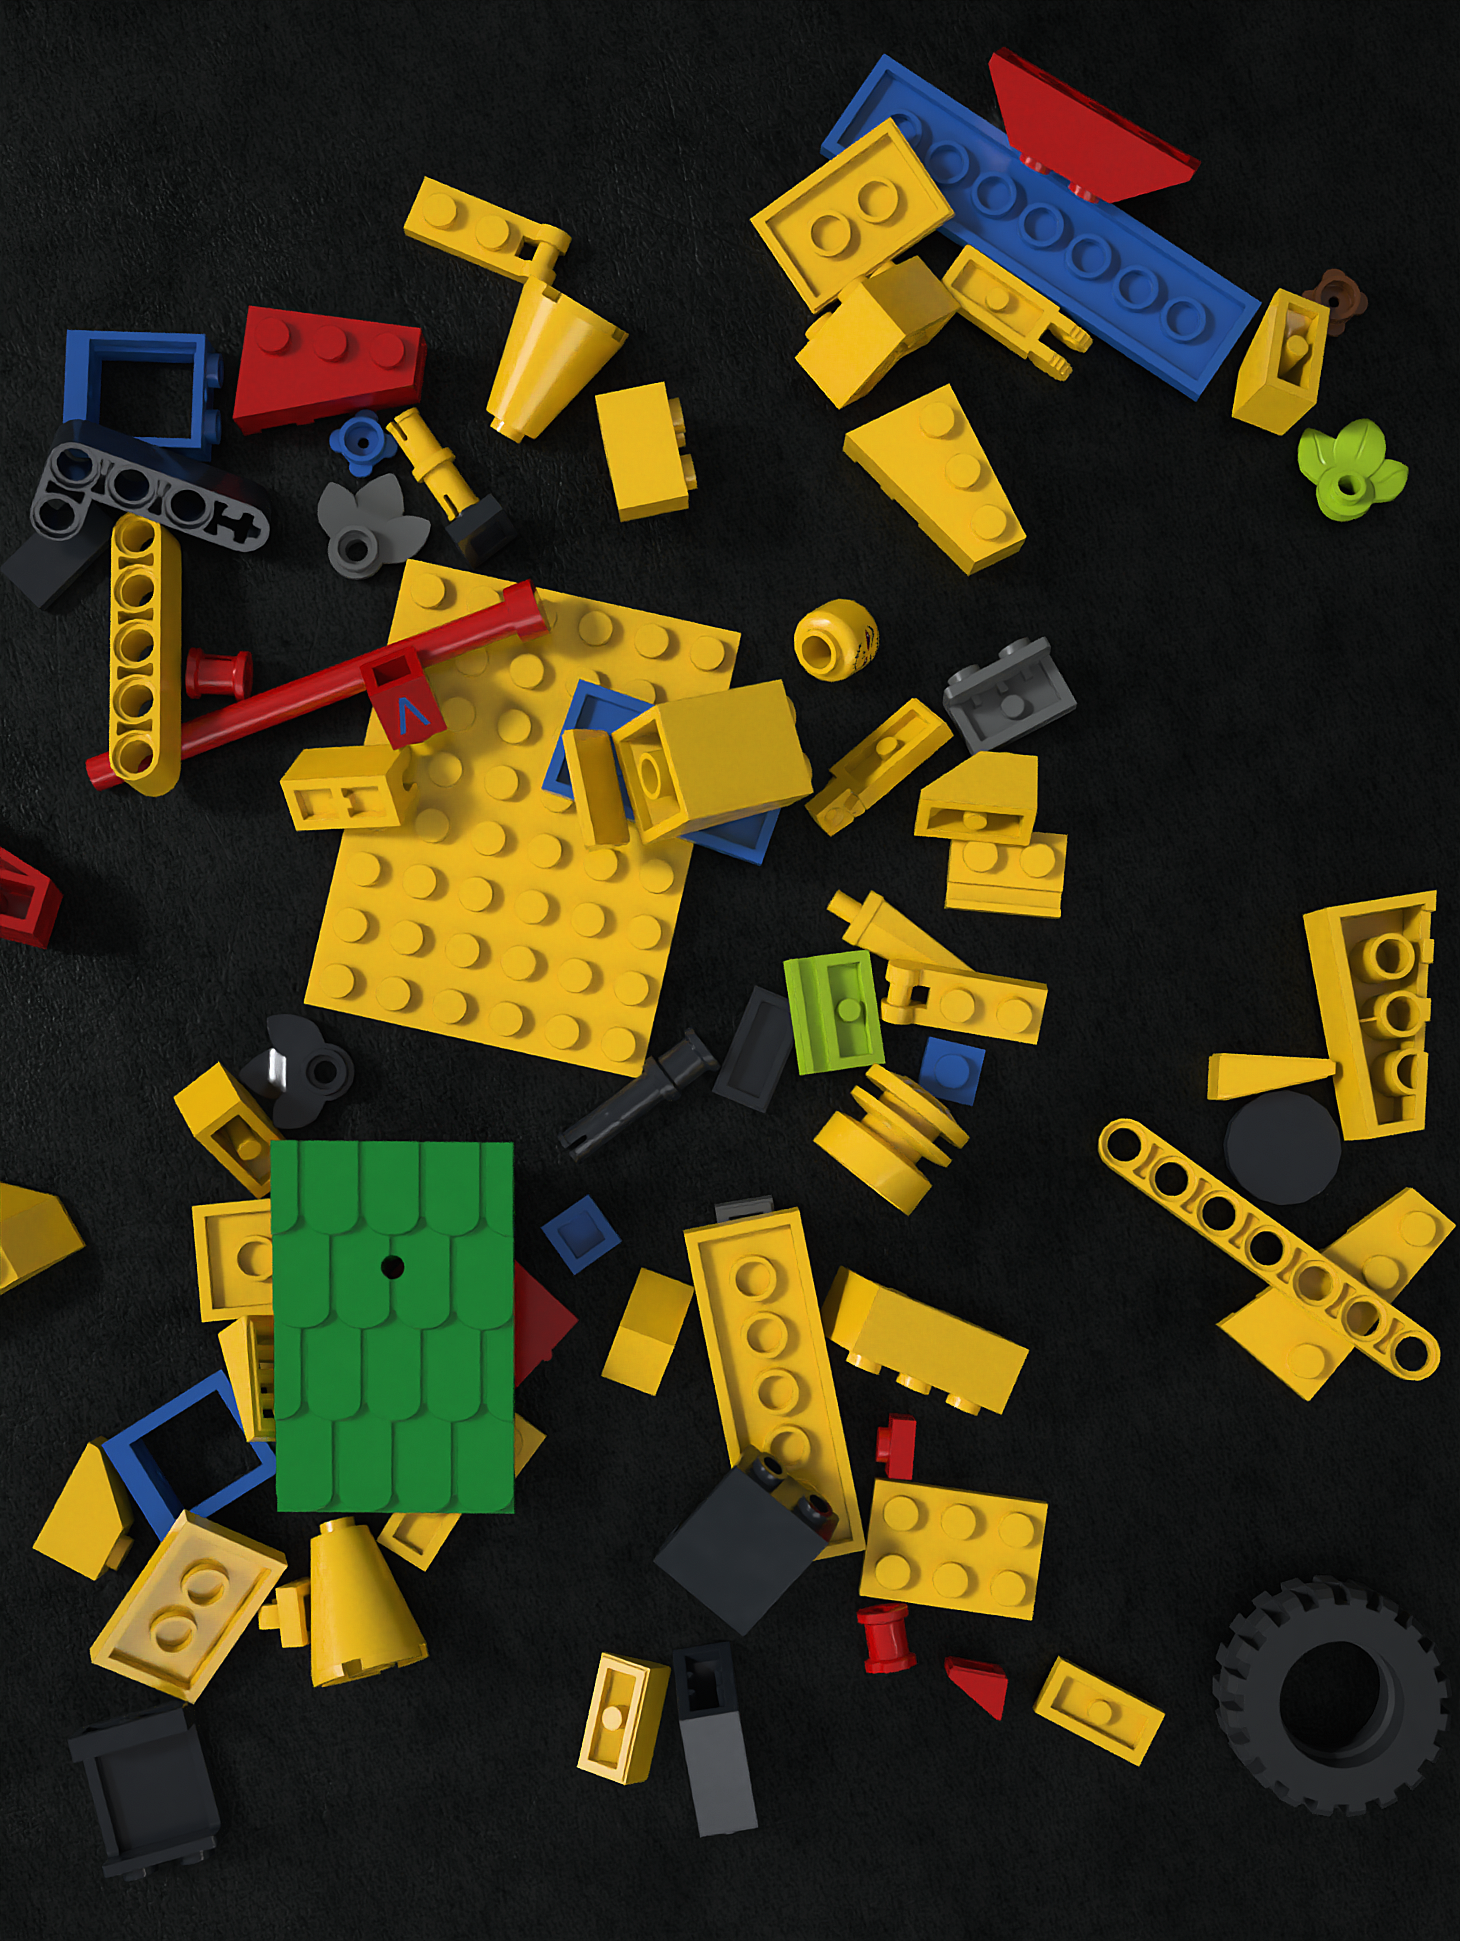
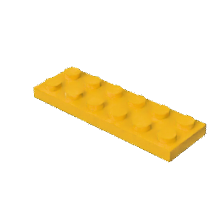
M798 1207L683 1230L731 1469L736 1464L741 1453L749 1444H752L761 1452L770 1453L779 1459L785 1466L787 1474L805 1489L819 1493L829 1502L833 1512L838 1515L840 1520L829 1544L813 1561L867 1550Z

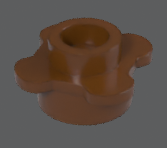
M1339 269L1327 270L1322 276L1321 283L1314 290H1307L1301 295L1303 298L1330 308L1326 334L1329 337L1341 335L1345 330V323L1354 315H1362L1368 306L1366 295L1360 292L1357 284L1345 276V273ZM1335 298L1338 301V307H1331L1329 299Z

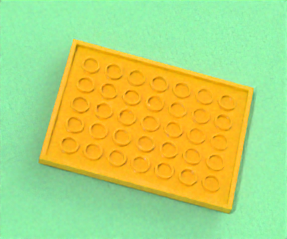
M407 558L387 645L505 601L503 588L517 583ZM536 587L550 623V634L526 643L521 641L518 634H514L424 669L437 697L448 729L432 735L422 743L408 745L412 758L408 768L403 771L402 783L416 782L417 792L414 800L403 815L405 820L401 826L344 829L304 1003L637 1078L643 1073L642 1066L645 1064L694 843L673 837L642 846L636 823L627 820L630 842L627 845L589 852V849L586 850L584 846L576 803L544 792L541 787L579 679L654 705L729 690L741 633ZM372 707L364 746L390 744L375 709Z

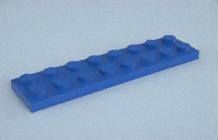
M883 54L822 143L820 154L832 160L891 117L955 213L953 218L936 229L938 232L962 248L967 244L971 245L1059 306V312L1196 402L1262 302L1112 203L1109 204L1102 199L1099 200L1098 204L1088 202L1074 194L1068 188L1071 181L1051 170L1049 175H1044L1029 168L1019 160L1022 152L1010 146L1006 133L886 54Z

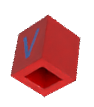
M414 645L359 666L368 696L393 751L409 744L422 743L432 735L448 729L437 697Z

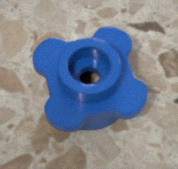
M367 409L358 411L355 417L349 419L341 429L334 430L329 440L332 450L344 455L350 463V472L359 478L371 475L375 464L383 458L394 457L398 450V443L394 437L385 434L378 424L376 413ZM361 439L369 441L367 448L359 447L358 444Z

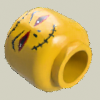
M847 599L827 602L808 613L798 623L794 634V649L801 665L812 676L828 682L846 679L864 668L875 657L879 647V631L874 618L865 607L853 600Z

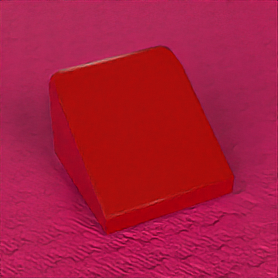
M955 1656L945 1657L944 1668L948 1677L996 1720L1001 1721L1008 1678L1001 1666Z

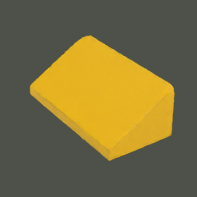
M592 729L564 730L562 740L586 850L589 849V852L627 845L630 842V835L608 733L604 730Z
M602 1652L578 1768L624 1785L647 1780L670 1678V1667L651 1661Z

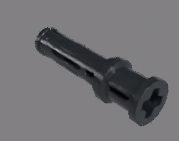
M692 1026L684 1030L685 1038L658 1058L653 1055L645 1060L646 1063L642 1066L645 1071L628 1083L566 1131L557 1135L564 1148L569 1147L582 1136H587L583 1143L569 1152V1155L578 1165L582 1164L587 1157L662 1100L666 1099L669 1103L673 1100L678 1101L683 1097L682 1090L704 1072L708 1070L716 1072L722 1067Z

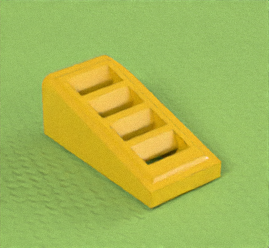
M1215 1053L1213 1056H1209L1208 1100H1229L1327 1078L1329 1075L1335 1074L1336 1062H1332V1059Z
M245 1315L218 1333L247 1442H276V1420L274 1418H263V1410H273L274 1413V1315ZM261 1387H266L268 1393H261Z

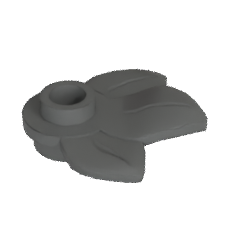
M388 473L370 481L355 496L346 488L333 482L327 485L321 495L317 514L319 523L331 538L328 545L329 560L334 569L348 579H367L376 574L383 564H402L407 562V558L412 559L417 555L429 537L431 530L430 521L416 516H404V497L394 474ZM362 543L368 547V553L363 560L352 561L348 558V550L353 544Z

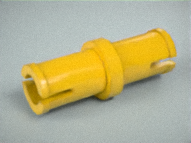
M413 407L394 418L397 424L394 421L390 422L386 429L389 434H392L415 467L412 475L418 483H426L452 523L462 510L472 504H477L480 499L474 495L452 463L455 460V456L450 448L441 447L419 415L417 408Z

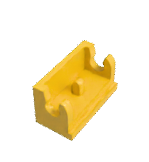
M391 744L304 749L280 780L296 831L401 826L405 820L403 815L414 800L417 792L416 782L402 783L403 771L408 768L412 758L409 746L407 745L394 751Z

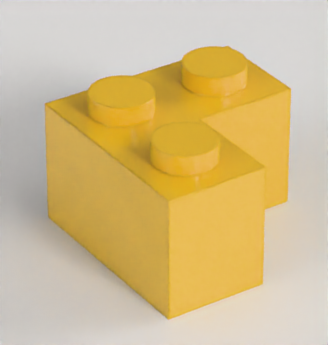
M918 255L898 265L890 260L878 268L870 278L867 279L864 274H860L841 290L837 298L842 304L833 314L827 312L809 327L805 336L810 341L798 353L795 359L835 406L841 409L867 395L900 358L928 344L962 306Z
M664 382L596 395L599 425L620 521L624 522L689 508L687 491L697 489V482L691 454L680 456L678 448L686 446L684 437L685 425L679 398H667Z

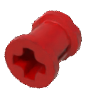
M191 647L187 657L185 677L187 695L194 699H199L202 694L235 696L237 702L250 698L253 683L251 652L240 651L237 656L204 654L201 648Z
M906 1603L879 1604L860 1609L856 1612L858 1623L864 1624L869 1652V1658L864 1661L866 1672L873 1674L891 1673L908 1669L917 1664L915 1653L909 1652L904 1622V1618L909 1615Z

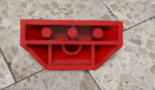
M1002 47L993 53L988 65L1010 146L1022 152L1019 160L1034 171L1049 175L1050 171L1053 170L1070 180L1068 188L1080 198L1094 204H1098L1100 199L1109 204L1188 182L1199 168L1201 161L1184 153L1018 56L1006 47Z

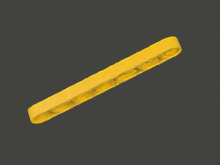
M1121 1118L1112 1121L1103 1129L1098 1139V1152L1101 1160L1109 1168L1383 1368L1403 1380L1418 1381L1429 1377L1437 1369L1440 1362V1348L1437 1340L1428 1331L1148 1128L1132 1119ZM1119 1129L1133 1131L1141 1142V1150L1138 1156L1128 1162L1115 1159L1108 1150L1110 1135ZM1175 1163L1186 1171L1188 1185L1181 1194L1167 1196L1157 1188L1155 1173L1163 1164ZM1214 1197H1222L1228 1200L1235 1210L1233 1224L1223 1231L1209 1228L1202 1217V1209L1205 1203ZM1260 1232L1275 1234L1283 1245V1254L1280 1260L1273 1265L1267 1266L1257 1263L1251 1255L1250 1243L1253 1237ZM1311 1266L1323 1269L1331 1280L1329 1293L1318 1301L1305 1298L1298 1287V1279L1301 1272ZM1360 1301L1372 1304L1379 1315V1324L1376 1330L1366 1336L1355 1334L1347 1324L1349 1308L1354 1303ZM1407 1337L1420 1339L1428 1351L1425 1365L1416 1371L1403 1369L1395 1357V1349L1398 1343Z

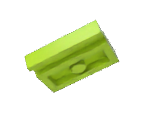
M869 949L783 961L799 1074L807 1075L871 1066L874 1063L884 1064L885 1056Z

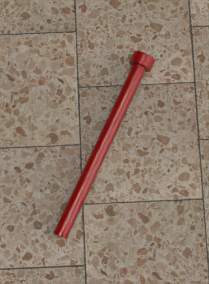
M531 579L524 580L503 588L505 601L181 723V761L367 691L359 666L410 645H414L425 669L514 634H518L523 643L550 634V623L539 593ZM109 751L86 760L88 776L97 791L100 792L125 782L111 768ZM153 754L148 755L140 762L137 773L145 771L150 766Z

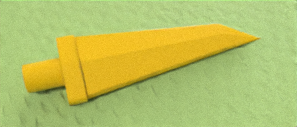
M838 890L827 907V910L850 923L842 939L853 946L856 945L865 950L869 949V952L888 961L901 959L976 972L885 901L883 896L873 890L870 891L863 904Z

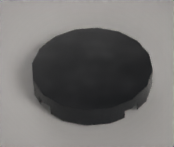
M1288 1090L1261 1093L1244 1104L1229 1121L1223 1143L1226 1166L1239 1186L1255 1199L1277 1205L1302 1203L1322 1192L1336 1174L1342 1152L1338 1127L1327 1109L1310 1096Z

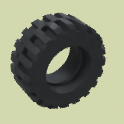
M1314 1575L1312 1583L1304 1584L1298 1578L1282 1582L1281 1589L1283 1592L1273 1597L1264 1591L1252 1600L1256 1609L1247 1618L1239 1613L1229 1627L1235 1632V1635L1230 1645L1221 1642L1216 1656V1660L1222 1665L1221 1674L1213 1676V1694L1220 1704V1707L1215 1712L1220 1728L1230 1740L1228 1744L1251 1774L1265 1788L1269 1787L1279 1799L1295 1808L1302 1803L1313 1814L1331 1816L1334 1808H1340L1349 1817L1365 1814V1803L1372 1800L1382 1809L1397 1802L1398 1799L1394 1790L1403 1783L1413 1790L1425 1778L1417 1770L1425 1759L1436 1763L1444 1748L1435 1741L1437 1730L1449 1731L1452 1712L1442 1705V1698H1448L1452 1695L1449 1677L1439 1669V1665L1444 1659L1437 1645L1425 1636V1628L1399 1605L1382 1593H1378L1367 1585L1348 1579L1346 1582H1340L1333 1576ZM1347 1641L1361 1647L1377 1664L1380 1676V1693L1372 1716L1356 1734L1341 1742L1329 1745H1311L1300 1741L1290 1733L1280 1715V1693L1288 1671L1303 1654L1325 1643Z

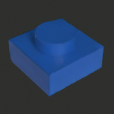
M928 1037L917 1084L935 1098L973 1106L986 1050Z
M590 1194L541 1227L574 1275L622 1242V1239Z

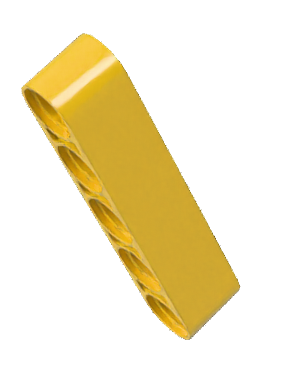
M127 512L118 519L113 527L111 536L109 760L115 774L145 796L158 797L165 795L174 788L179 780L181 771L182 551L176 537L163 524ZM154 538L151 546L145 551L140 552L144 542ZM154 591L150 601L143 606H139L143 596ZM154 645L149 657L138 662L142 651L148 646ZM154 699L149 712L144 716L138 717L142 705ZM153 754L150 766L145 771L137 773L140 762L148 755Z

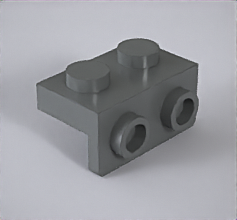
M1046 636L1032 643L1028 637L1017 640L998 654L1000 660L983 669H980L978 664L971 665L957 672L948 680L950 686L944 690L943 706L972 756L979 751L996 752L1076 709L1077 702L1049 655L1051 645Z

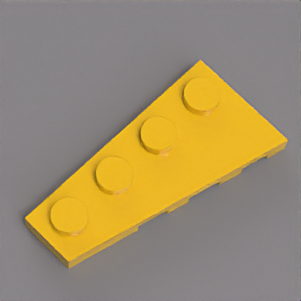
M1406 1187L1349 1228L1347 1233L1317 1252L1391 1304L1456 1225L1417 1191ZM1311 1266L1301 1272L1298 1279V1287L1305 1298L1318 1301L1329 1293L1331 1280L1323 1269ZM1270 1285L1256 1295L1257 1298L1236 1313H1231L1216 1325L1300 1397L1309 1402L1355 1346ZM1362 1301L1354 1303L1347 1312L1349 1328L1360 1336H1364L1379 1318L1375 1307Z

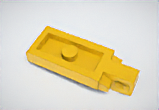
M912 698L829 769L832 778L825 788L810 800L805 807L814 821L831 837L852 823L854 817L865 813V809L868 810L954 735L946 722L917 698Z

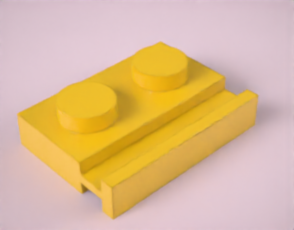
M1032 832L1029 846L950 839L947 892L944 909L1052 919L1060 918L1067 835Z

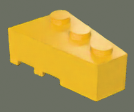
M950 384L846 433L843 451L854 462L857 461L881 485L880 488L892 500L895 499L919 523L918 526L968 576L1019 552L1027 537Z
M841 1265L820 1311L824 1336L850 1351L846 1359L847 1362L877 1375L882 1365L900 1373L896 1382L924 1395H929L932 1386L949 1393L945 1401L946 1403L975 1416L978 1415L981 1406L1002 1415L1029 1352V1349L944 1310H939L913 1299L896 1289L887 1288Z

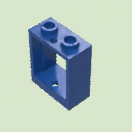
M67 330L63 423L69 420L82 419L99 424L102 361L194 363L191 439L134 438L196 461L211 462L212 444H220L221 414L219 410L213 409L214 388H222L224 364L222 354L215 353L213 345L205 334ZM68 449L75 458H90L86 452L80 449Z
M227 1366L101 1444L161 1543L184 1510V1507L141 1437L215 1390L219 1392L245 1434ZM250 1442L263 1464L189 1511L206 1518L276 1474V1442Z

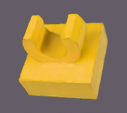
M311 1576L276 1588V1598L272 1599V1604H262L258 1609L259 1629L280 1628L282 1648L303 1647L311 1643Z

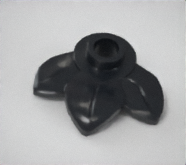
M291 1014L273 1015L267 1018V1029L274 1049H269L252 1059L240 1071L239 1076L255 1093L276 1100L273 1108L274 1127L282 1129L302 1128L317 1119L326 1101L336 1100L349 1091L355 1079L354 1062L343 1048L334 1044H327L320 1029L314 1022ZM330 1061L335 1065L337 1075L332 1082L325 1084L318 1079L317 1069L321 1063Z

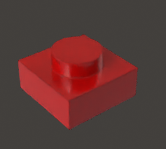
M889 1413L888 1427H878L876 1462H885V1472L888 1478L912 1480L916 1420L913 1415Z

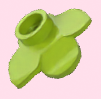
M1358 419L1349 423L1340 431L1337 439L1311 428H1307L1300 438L1298 446L1300 470L1310 481L1317 485L1316 496L1319 507L1332 520L1345 522L1361 517L1368 511L1372 503L1388 502L1395 499L1402 492L1407 482L1408 467L1401 462L1385 459L1386 442L1384 434L1370 419ZM1339 486L1349 489L1354 495L1344 494L1339 489Z

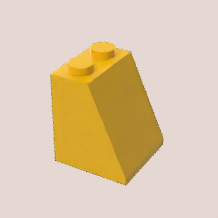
M782 679L656 704L611 733L642 846L785 807L814 793L811 784V764L806 754L802 752L795 728V708L791 699L786 696Z

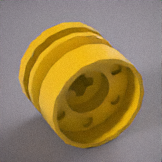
M874 1063L865 1075L884 1092L877 1100L859 1086H855L851 1094L867 1112L866 1116L859 1122L847 1114L836 1111L813 1141L869 1187L909 1216L932 1187L929 1180L915 1166L921 1157H924L937 1165L947 1168L952 1160L933 1144L934 1140L939 1135L958 1149H962L970 1137L959 1127L950 1110L924 1088L907 1076L890 1072Z

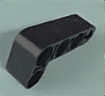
M74 419L60 425L54 435L31 505L30 520L34 529L43 537L55 541L68 540L78 534L93 499L236 551L248 552L263 546L268 539L273 504L267 490L256 482L87 420ZM70 448L80 449L86 452L91 459L83 462L74 461L64 453V450ZM127 469L138 470L147 479L141 482H133L124 478L120 472ZM182 490H193L199 493L203 499L197 502H188L181 499L177 493ZM50 499H61L69 503L73 509L68 511L56 510L47 501ZM215 501L221 502L220 511L214 510ZM243 512L250 514L247 520L241 519Z

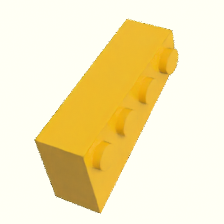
M1437 890L1328 907L1303 915L1328 1055L1332 1062H1336L1335 1074L1332 1077L1344 1141L1372 1139L1425 1129L1428 1053L1424 1052L1425 1025L1426 1022L1430 1021L1431 999L1427 998L1428 964L1433 963L1434 939H1430L1431 912L1436 911Z

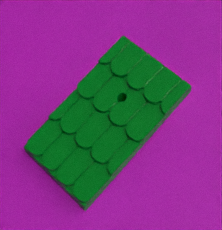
M270 1140L277 1512L515 1514L514 1144L505 1142ZM399 1261H403L405 1269L402 1276L397 1279H389L388 1274L392 1266Z

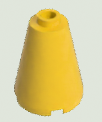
M530 274L523 286L486 410L495 416L490 426L517 443L521 442L524 435L536 439L623 346L629 334Z
M353 1516L321 1524V1535L311 1539V1677L313 1686L316 1688L321 1685L322 1687L346 1683L380 1674L381 1670L395 1666L394 1662H397L398 1668L429 1657L427 1643L368 1525H355Z

